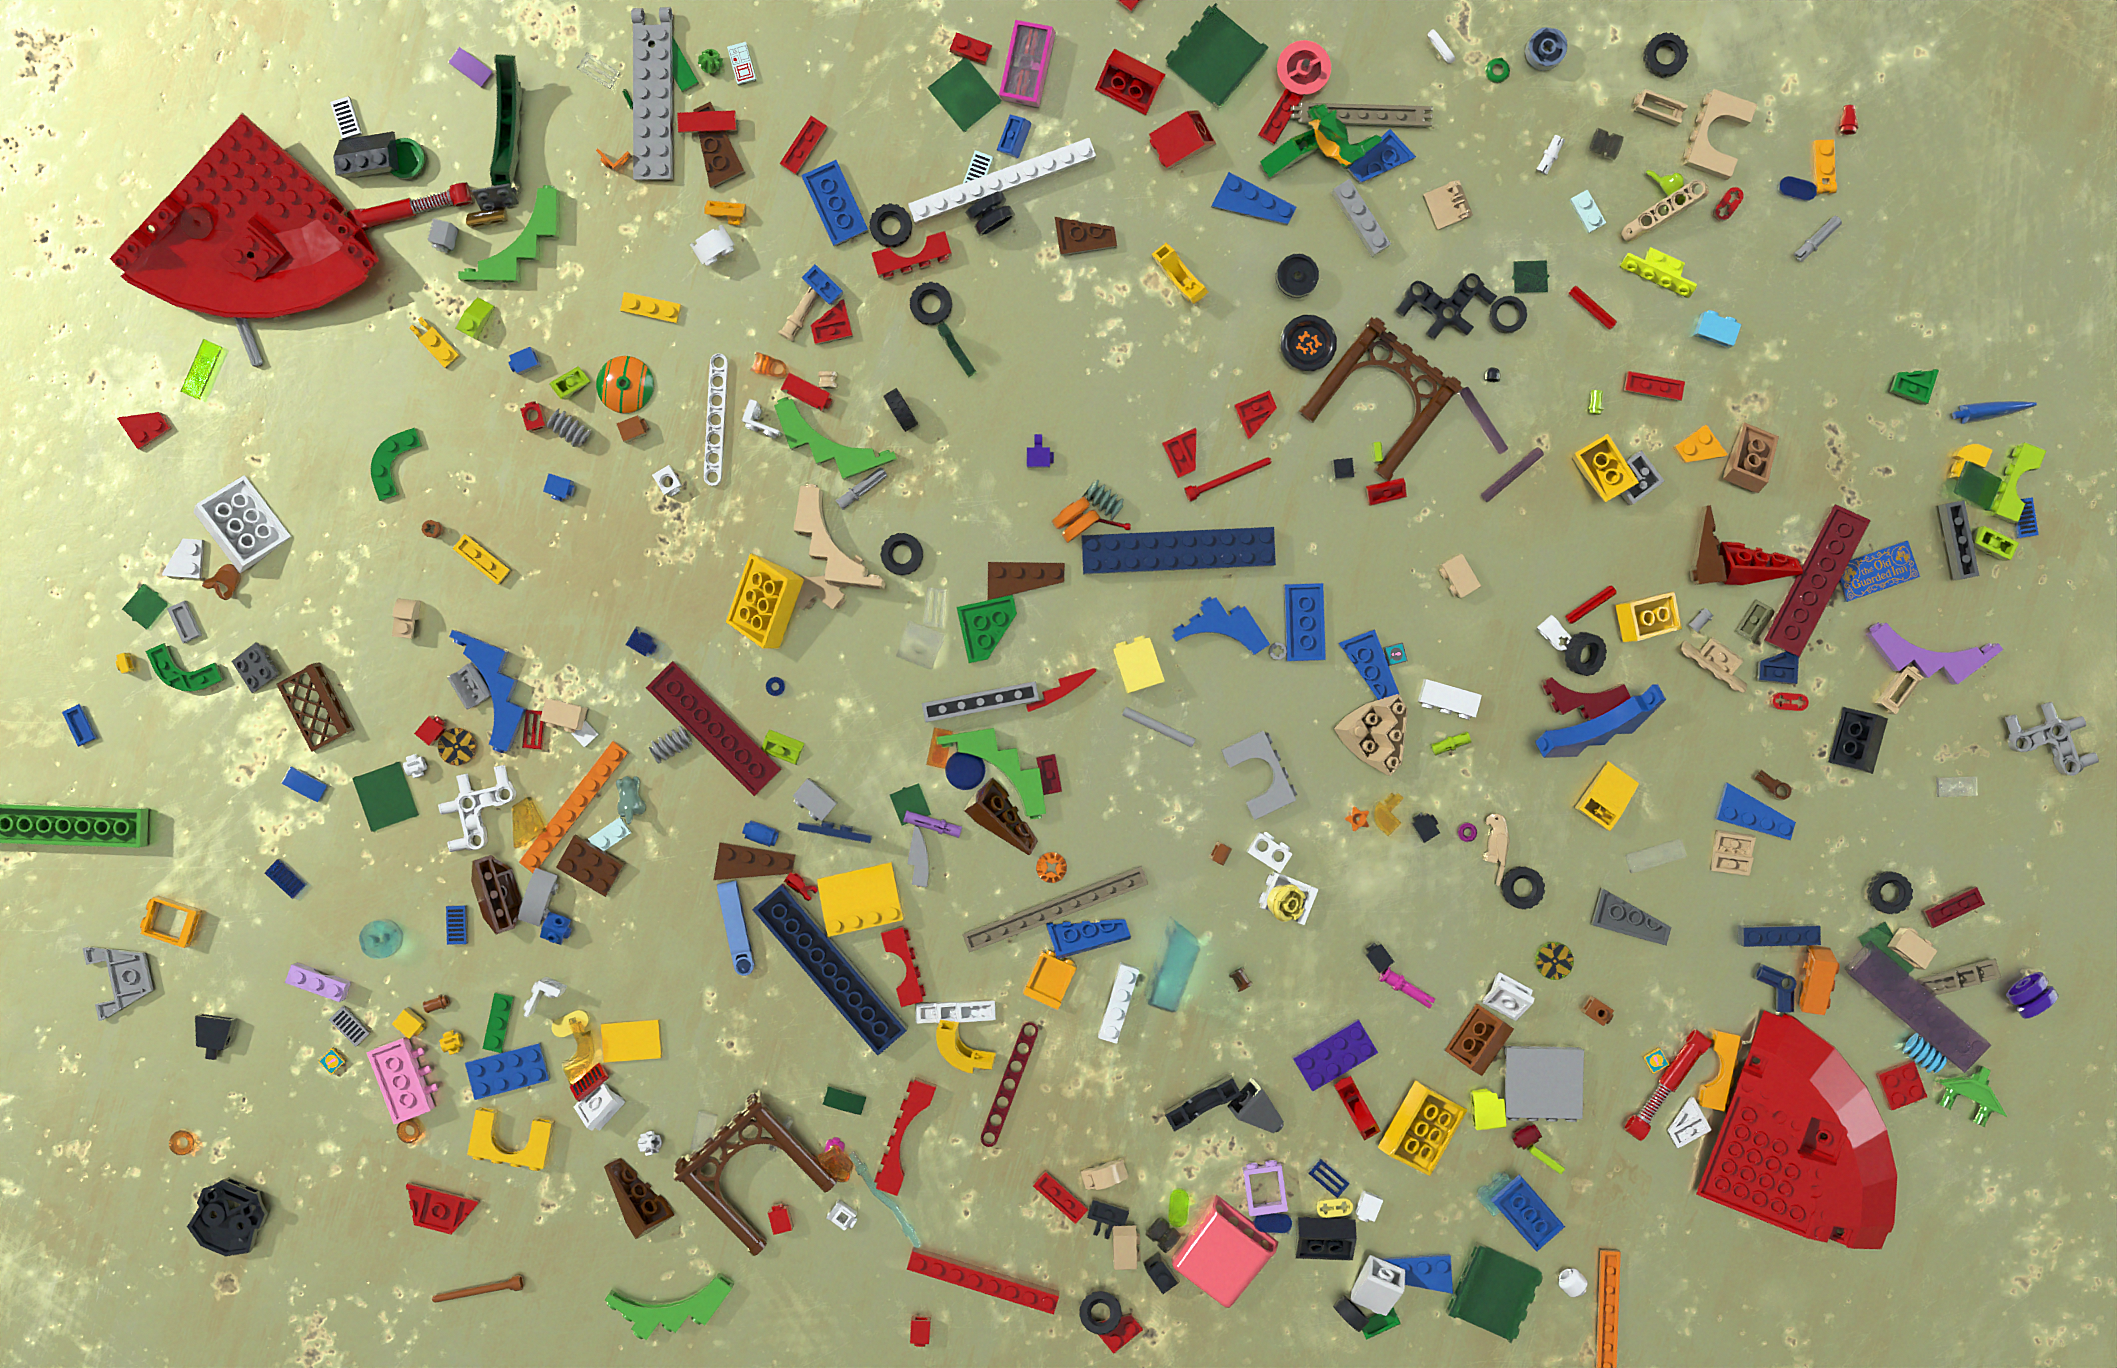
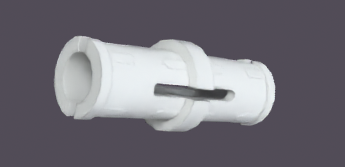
M1554 135L1551 144L1544 151V157L1536 169L1538 172L1541 171L1544 175L1548 174L1554 160L1558 159V153L1565 139H1560V136Z

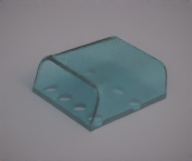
M1171 916L1169 917L1144 994L1147 1005L1175 1013L1181 1004L1201 946L1198 939Z

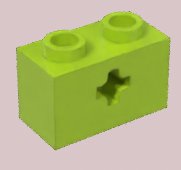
M1986 526L1977 527L1972 537L1975 548L2002 561L2011 560L2019 545V542Z

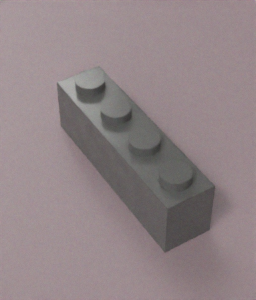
M1965 501L1938 505L1953 580L1980 576Z

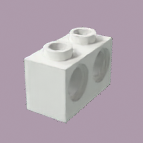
M1259 832L1247 852L1281 873L1292 856V853L1289 852L1290 847L1282 842L1278 845L1273 841L1274 837L1267 832L1263 834ZM1262 840L1266 841L1267 849L1259 851L1257 848L1258 843ZM1275 852H1283L1284 857L1281 861L1274 860Z

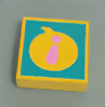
M333 1047L318 1062L332 1075L346 1060Z
M1659 1047L1642 1056L1652 1074L1670 1065Z

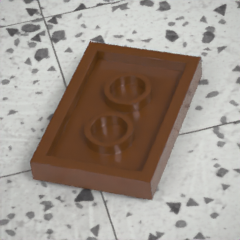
M575 834L556 868L606 897L625 863Z

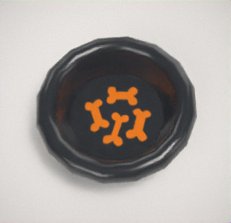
M1301 315L1293 318L1284 327L1280 337V349L1284 359L1292 367L1301 371H1316L1324 368L1333 359L1337 350V337L1333 327L1325 319L1316 315Z

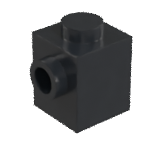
M1420 812L1412 817L1413 821L1410 824L1421 842L1426 843L1440 834L1436 826L1438 822L1433 814L1429 815L1428 813L1423 814Z

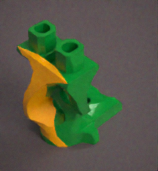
M1325 103L1321 105L1317 104L1307 111L1312 119L1308 124L1314 127L1316 141L1320 149L1327 157L1337 159L1342 167L1363 157L1367 151L1382 141L1380 136L1374 135L1367 137L1361 142L1349 144L1347 129L1336 118V110L1329 111Z

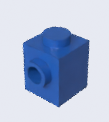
M548 473L543 492L552 494V499L562 502L563 498L569 499V496L572 497L575 490L574 481Z

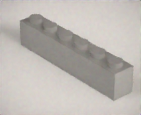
M1035 681L922 703L925 722L1038 701L1039 697Z

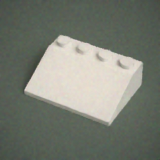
M245 475L197 503L193 511L239 573L259 562L291 537Z

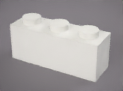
M1424 679L1418 702H1422V707L1433 709V706L1441 708L1440 712L1450 715L1452 711L1459 713L1458 717L1470 720V716L1476 717L1482 695Z

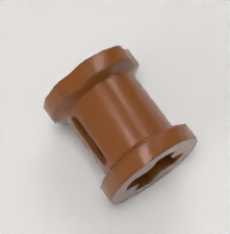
M427 520L423 523L422 533L425 536L437 538L442 534L443 527L439 522ZM430 525L436 527L433 529L434 533L429 532V530L431 529Z

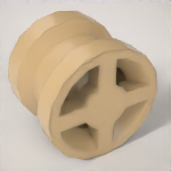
M818 372L820 377L819 388H837V383L835 382L837 372Z

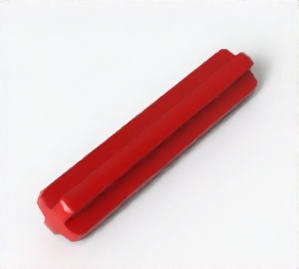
M1574 286L1569 291V294L1608 329H1612L1616 325L1617 321L1578 286Z
M1612 585L1608 586L1567 614V621L1570 624L1575 623L1616 595V589Z

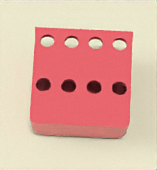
M1216 1194L1211 1204L1175 1252L1171 1261L1175 1270L1222 1306L1230 1308L1269 1259L1276 1253L1279 1242ZM1217 1205L1223 1208L1221 1215L1216 1210ZM1236 1217L1239 1221L1238 1225L1235 1227L1228 1221L1229 1218ZM1247 1228L1252 1229L1254 1235L1250 1238L1243 1231ZM1261 1240H1266L1269 1243L1267 1250L1258 1244Z

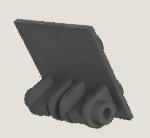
M510 184L471 190L481 211H490L494 208L511 207L519 204L515 196L517 195L516 188H512Z
M257 642L231 661L251 693H254L269 680L279 676V670L276 669L274 664H271L273 661H268L270 656L263 649V645L260 646Z

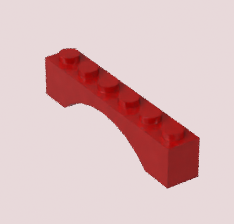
M915 1077L914 1082H909L906 1091L909 1093L908 1099H903L900 1110L903 1111L901 1118L897 1117L893 1127L897 1129L894 1136L890 1135L887 1144L890 1147L888 1154L884 1153L880 1163L884 1165L882 1172L878 1171L874 1180L877 1183L876 1189L898 1196L905 1176L900 1158L903 1134L912 1119L930 1106L936 1090V1084Z

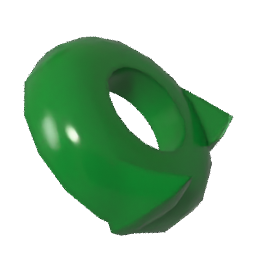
M1502 57L1495 58L1486 65L1485 74L1491 82L1501 83L1509 77L1510 68ZM1501 65L1503 73L1495 75L1492 71L1493 66Z

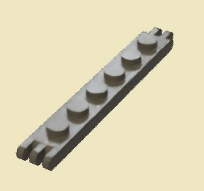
M1299 103V106H1292L1291 111L1298 112V114H1291V119H1298V123H1308L1312 119L1307 111L1313 106L1323 103ZM1325 103L1329 111H1337L1336 118L1344 125L1432 127V122L1425 121V119H1433V114H1425V111H1433L1432 106Z

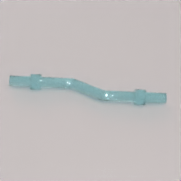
M856 1152L849 1153L848 1155L856 1167V1172L862 1176L872 1194L893 1211L903 1228V1233L906 1237H909L914 1247L918 1248L922 1244L915 1234L913 1225L908 1223L898 1205L882 1191L876 1189V1184L869 1175L866 1164L861 1162Z

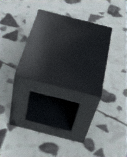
M1353 458L1334 459L1331 461L1333 480L1351 479L1354 477Z
M1372 942L1365 948L1367 950L1364 952L1365 956L1378 973H1381L1395 962L1380 942Z

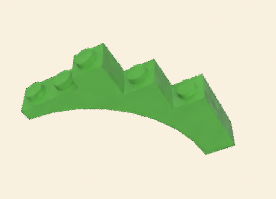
M718 1273L698 1293L684 1300L669 1304L640 1303L625 1298L613 1290L605 1298V1301L609 1308L620 1311L627 1321L635 1322L631 1330L634 1331L633 1334L636 1337L647 1340L659 1322L662 1323L663 1328L667 1331L676 1333L688 1315H690L695 1323L705 1326L731 1291L734 1284Z

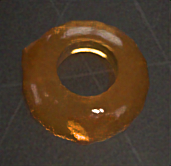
M414 1118L402 1121L397 1126L398 1138L404 1143H413L422 1135L421 1128ZM407 1125L414 1128L413 1135L406 1133L405 1128Z
M184 1130L177 1131L169 1140V1149L176 1155L189 1154L194 1147V1138L190 1132ZM182 1137L188 1141L187 1146L183 1149L179 1148L177 1144L178 1140Z

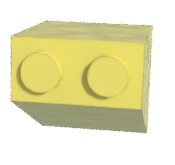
M1145 635L1134 638L1135 642L1127 644V641L1115 644L1116 648L1113 649L1127 693L1164 682L1150 637L1145 638Z

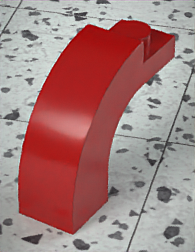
M1352 1077L1343 1078L1335 1084V1089L1363 1140L1365 1141L1381 1132Z

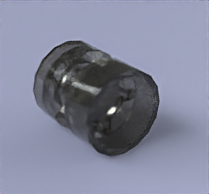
M1597 128L1592 138L1589 152L1595 154L1603 152L1604 157L1615 160L1621 149L1624 137L1615 133L1609 136L1608 131Z
M1160 1216L1148 1228L1145 1235L1152 1242L1157 1241V1246L1164 1253H1167L1174 1247L1182 1235L1174 1227L1170 1228V1223Z

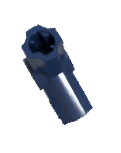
M1761 964L1756 972L1755 979L1776 988V1011L1783 1013L1794 1012V989L1797 985L1795 978ZM1788 978L1789 985L1783 988L1782 981Z

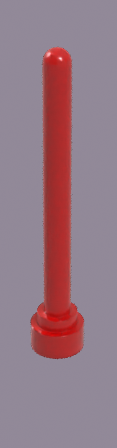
M1266 457L1198 487L1196 485L1185 487L1186 496L1189 502H1192L1201 493L1271 464L1272 460L1270 457Z

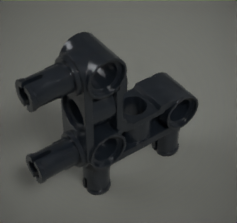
M1470 273L1464 277L1455 287L1456 290L1452 296L1447 299H1443L1435 293L1428 284L1422 281H1415L1406 290L1405 298L1395 311L1404 317L1412 306L1417 304L1435 318V322L1426 332V335L1433 340L1437 338L1444 327H1453V325L1465 335H1468L1474 326L1462 318L1460 313L1473 296L1478 295L1491 305L1497 295L1484 286V282L1475 273ZM1467 279L1475 281L1474 288L1468 287ZM1414 286L1421 288V295L1413 293ZM1444 309H1449L1452 312V318H1446L1443 315Z

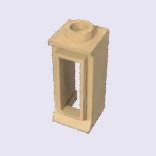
M1644 89L1640 94L1637 93L1633 103L1636 105L1634 111L1668 122L1676 127L1681 124L1683 120L1681 119L1682 113L1688 106L1647 89ZM1648 100L1674 110L1672 116L1645 107V101Z
M1905 666L1898 671L1875 703L1886 707L1889 710L1888 713L1897 714L1909 695L1924 677L1919 674L1920 671L1914 666ZM1906 676H1910L1913 680L1896 703L1893 702L1890 698Z

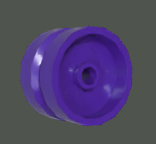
M2035 972L2015 983L2006 993V997L2013 1005H2017L2016 1008L2021 1017L2027 1019L2051 1007L2057 1001L2059 994L2053 986H2047L2048 979L2042 972Z

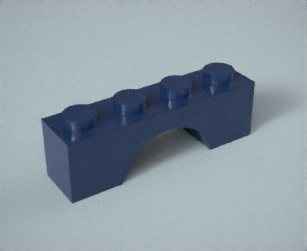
M1795 924L1790 926L1738 925V945L1743 947L1821 945V926L1816 924Z

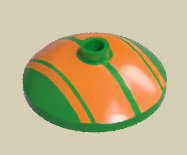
M618 356L607 361L602 366L597 376L596 389L600 400L609 409L618 413H633L642 409L651 399L654 391V379L650 369L641 360L631 356ZM622 380H626L624 387L620 386Z

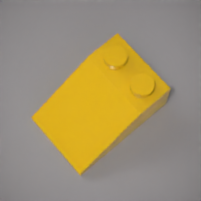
M1608 434L1576 452L1572 457L1582 474L1605 503L1639 483Z
M1674 592L1615 605L1623 642L1639 641L1682 629Z

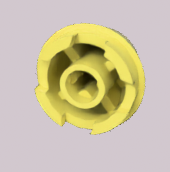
M1279 885L1270 891L1267 898V906L1279 921L1297 920L1304 911L1302 905L1305 895L1295 885Z

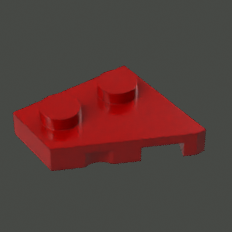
M844 299L840 300L837 305L811 324L815 345L853 336Z
M1270 390L1234 405L1247 439H1250L1277 409Z
M161 412L117 418L138 450L172 429Z
M1130 1313L1121 1316L1120 1323L1112 1332L1098 1335L1114 1354L1143 1331V1327Z

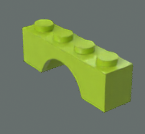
M2025 442L2015 447L2012 454L2014 457L2013 462L2007 466L2005 474H2007L2005 482L2002 481L1998 492H2000L1999 497L1994 500L1991 506V510H1993L1991 516L2012 524L2019 521L2025 503L2021 501L2017 494V481L2024 472L2040 468L2046 450Z

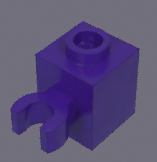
M1034 434L1035 447H1027V468H1050V463H1054V452H1050V447H1042V434Z

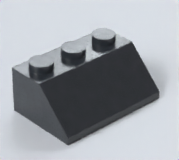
M395 132L339 140L333 155L335 175L346 179L399 170Z
M1843 707L1828 762L1873 774L1888 718Z
M1298 1217L1295 1258L1353 1261L1357 1241L1356 1219Z

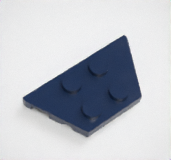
M823 821L821 824L798 822L797 830L866 843H871L872 835L853 830V826L842 824L840 827H836L833 822Z

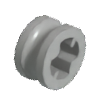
M1274 643L1270 646L1269 654L1273 659L1279 660L1286 656L1287 649L1284 644ZM1277 645L1281 646L1280 649H1283V654H1279V657L1275 656L1276 653H1273V649L1277 648Z

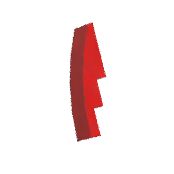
M1093 668L1058 679L1060 687L1043 691L1044 699L1027 704V711L1030 712L1044 707L1066 696L1096 672V669Z

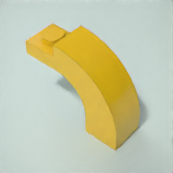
M1163 244L1151 254L1163 273L1187 301L1195 304L1209 293L1206 287L1186 268L1176 251L1169 244Z
M939 1021L936 1030V1042L941 1055L949 1064L961 1071L972 1074L975 1068L992 1070L996 1053L974 1050L967 1047L959 1037V1022Z

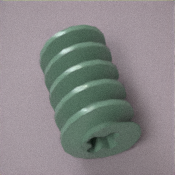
M1097 479L1083 496L1088 495V502L1092 499L1094 500L1093 507L1100 504L1098 510L1106 509L1104 515L1107 516L1111 513V520H1113L1123 508L1124 499L1121 498L1117 501L1118 494L1110 496L1111 489L1104 491L1105 484L1098 487L1099 480Z

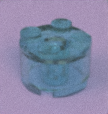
M378 919L370 922L363 927L359 935L362 951L373 959H383L395 954L400 949L403 941V931L394 921L389 919ZM382 935L384 941L379 942L380 938L378 936Z

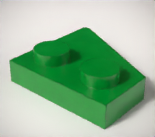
M1920 370L1911 373L1898 372L1895 374L1890 392L1927 405L1939 370Z

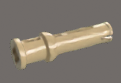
M809 287L792 316L787 317L788 321L783 329L778 332L791 342H793V337L797 330L802 328V321L819 296L811 287Z

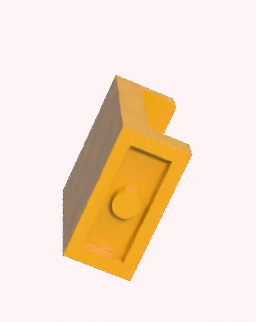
M1049 949L1046 952L1042 950L1023 994L1058 1010L1077 969V966L1074 965L1075 961L1066 957L1064 960L1057 959L1055 952Z

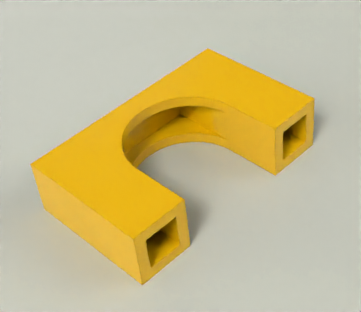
M483 1107L475 1110L467 1155L472 1156L474 1160L491 1159V1162L496 1164L507 1162L512 1167L529 1166V1169L533 1171H540V1169L546 1167L554 1120L534 1118L527 1146L520 1151L512 1152L503 1149L495 1139L498 1110Z

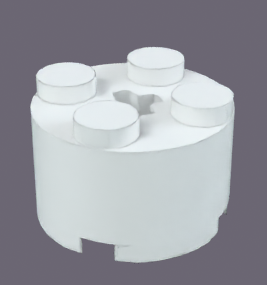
M723 225L718 226L719 231L712 229L696 239V245L694 243L690 244L702 265L710 266L718 261L716 257L720 254L726 256L734 251L733 246L735 244Z

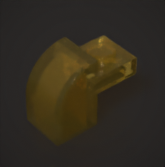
M1397 792L1395 794L1390 793L1384 799L1386 802L1384 805L1380 801H1376L1372 809V819L1375 825L1386 836H1389L1401 824L1391 813L1404 799Z

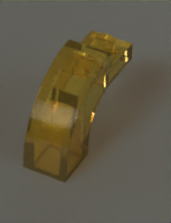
M576 1017L568 1021L577 1042V1050L570 1059L562 1062V1068L570 1085L580 1080L586 1074L594 1056L591 1031L586 1032L582 1021L578 1022Z

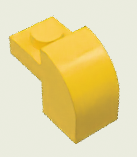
M1970 444L1958 448L1951 456L1958 461L1951 468L1953 473L1950 478L1957 481L1963 480L1970 465L1978 469L1985 468L1993 450L1979 444Z

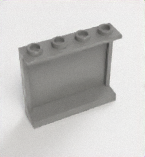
M1504 1046V1054L1506 1055L1505 1115L1508 1117V1120L1519 1121V1118H1527L1528 1121H1539V1118H1546V1121L1556 1122L1559 1118L1565 1119L1567 1122H1577V1119L1583 1118L1584 1050L1581 1047Z

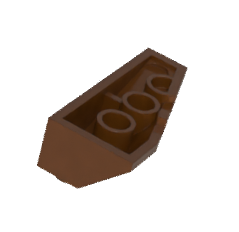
M621 1158L604 1166L624 1220L635 1239L650 1233L674 1216L666 1200L661 1195L658 1196L654 1193L648 1183L645 1184L637 1177V1173Z

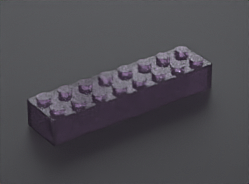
M1871 940L1844 968L1853 979L1964 1073L1991 1046L1984 1036Z

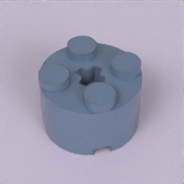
M1544 27L1537 30L1529 39L1525 48L1528 62L1539 71L1555 68L1566 55L1567 39L1560 30ZM1549 47V51H1545L1543 48Z

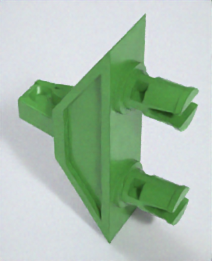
M1980 1066L1977 1073H1973L1971 1077L1964 1076L1934 1080L1944 1085L1945 1089H1947L1939 1105L1951 1110L1957 1095L1960 1096L1961 1094L1979 1103V1106H1981L1973 1122L1985 1127L1991 1113H1994V1111L2007 1117L1991 1087L1988 1086L1990 1081L1987 1079L1991 1072L1988 1068Z

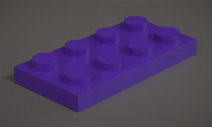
M1357 1019L1293 1057V1060L1313 1092L1376 1055L1378 1051L1361 1022Z

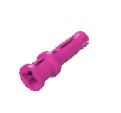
M1390 967L1383 970L1379 977L1380 982H1386L1395 991L1401 990L1428 1009L1432 1004L1426 1000L1432 1003L1435 1001L1434 997L1407 982L1403 975H1398L1391 971Z

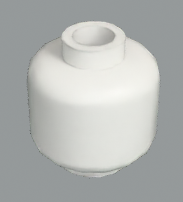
M1566 1269L1560 1274L1559 1286L1568 1296L1578 1297L1586 1292L1587 1279L1577 1269Z

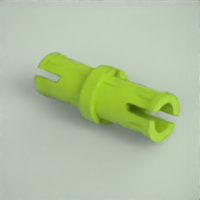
M1466 731L1457 736H1448L1443 741L1431 744L1433 753L1437 756L1446 751H1455L1456 748L1472 742L1469 733Z

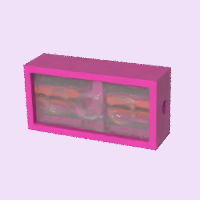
M1015 20L999 92L1002 101L1040 107L1056 34L1052 26Z

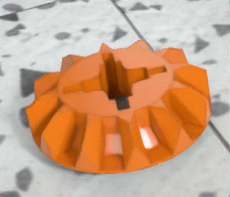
M1049 852L1039 858L1036 871L1043 881L1056 883L1065 876L1067 864L1061 855ZM1046 861L1050 864L1058 862L1055 867L1057 874L1052 871L1045 873L1048 869Z

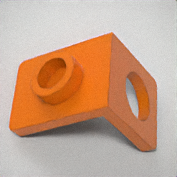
M598 148L596 149L602 156L600 161L607 168L611 166L616 172L632 157L627 151L613 164Z

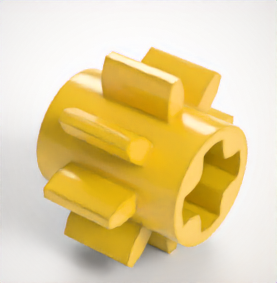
M451 1030L442 1034L444 1037L440 1039L442 1051L444 1053L449 1051V1055L460 1052L459 1047L463 1046L460 1033L454 1034V1031Z

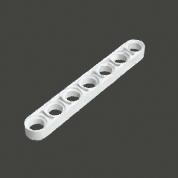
M719 353L711 357L709 369L704 481L710 486L720 484L723 469L728 360L723 354ZM717 357L724 359V365L721 368L714 366V360ZM717 376L723 378V384L720 387L713 385V379ZM717 395L721 396L722 404L714 406L712 398ZM713 415H719L721 417V423L719 425H713L711 423V417ZM712 434L720 436L718 444H711L710 436ZM712 453L719 455V461L715 464L709 462V455ZM711 472H716L718 475V480L715 483L708 481L707 477Z

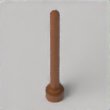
M516 1275L505 1282L437 1294L432 1297V1301L437 1303L505 1289L520 1291L524 1288L523 1278L521 1275Z

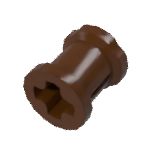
M1240 967L1229 974V977L1233 978L1236 983L1238 992L1245 990L1253 984L1244 973V967Z

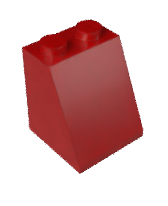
M1199 110L1185 111L1149 133L1150 143L1154 149H1157L1160 155L1159 161L1166 168H1173L1216 145Z

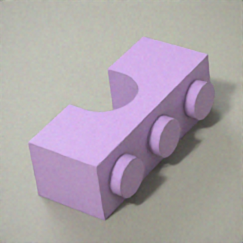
M298 962L291 965L285 981L289 985L337 1002L346 999L352 982L335 975L320 974L315 971V968Z

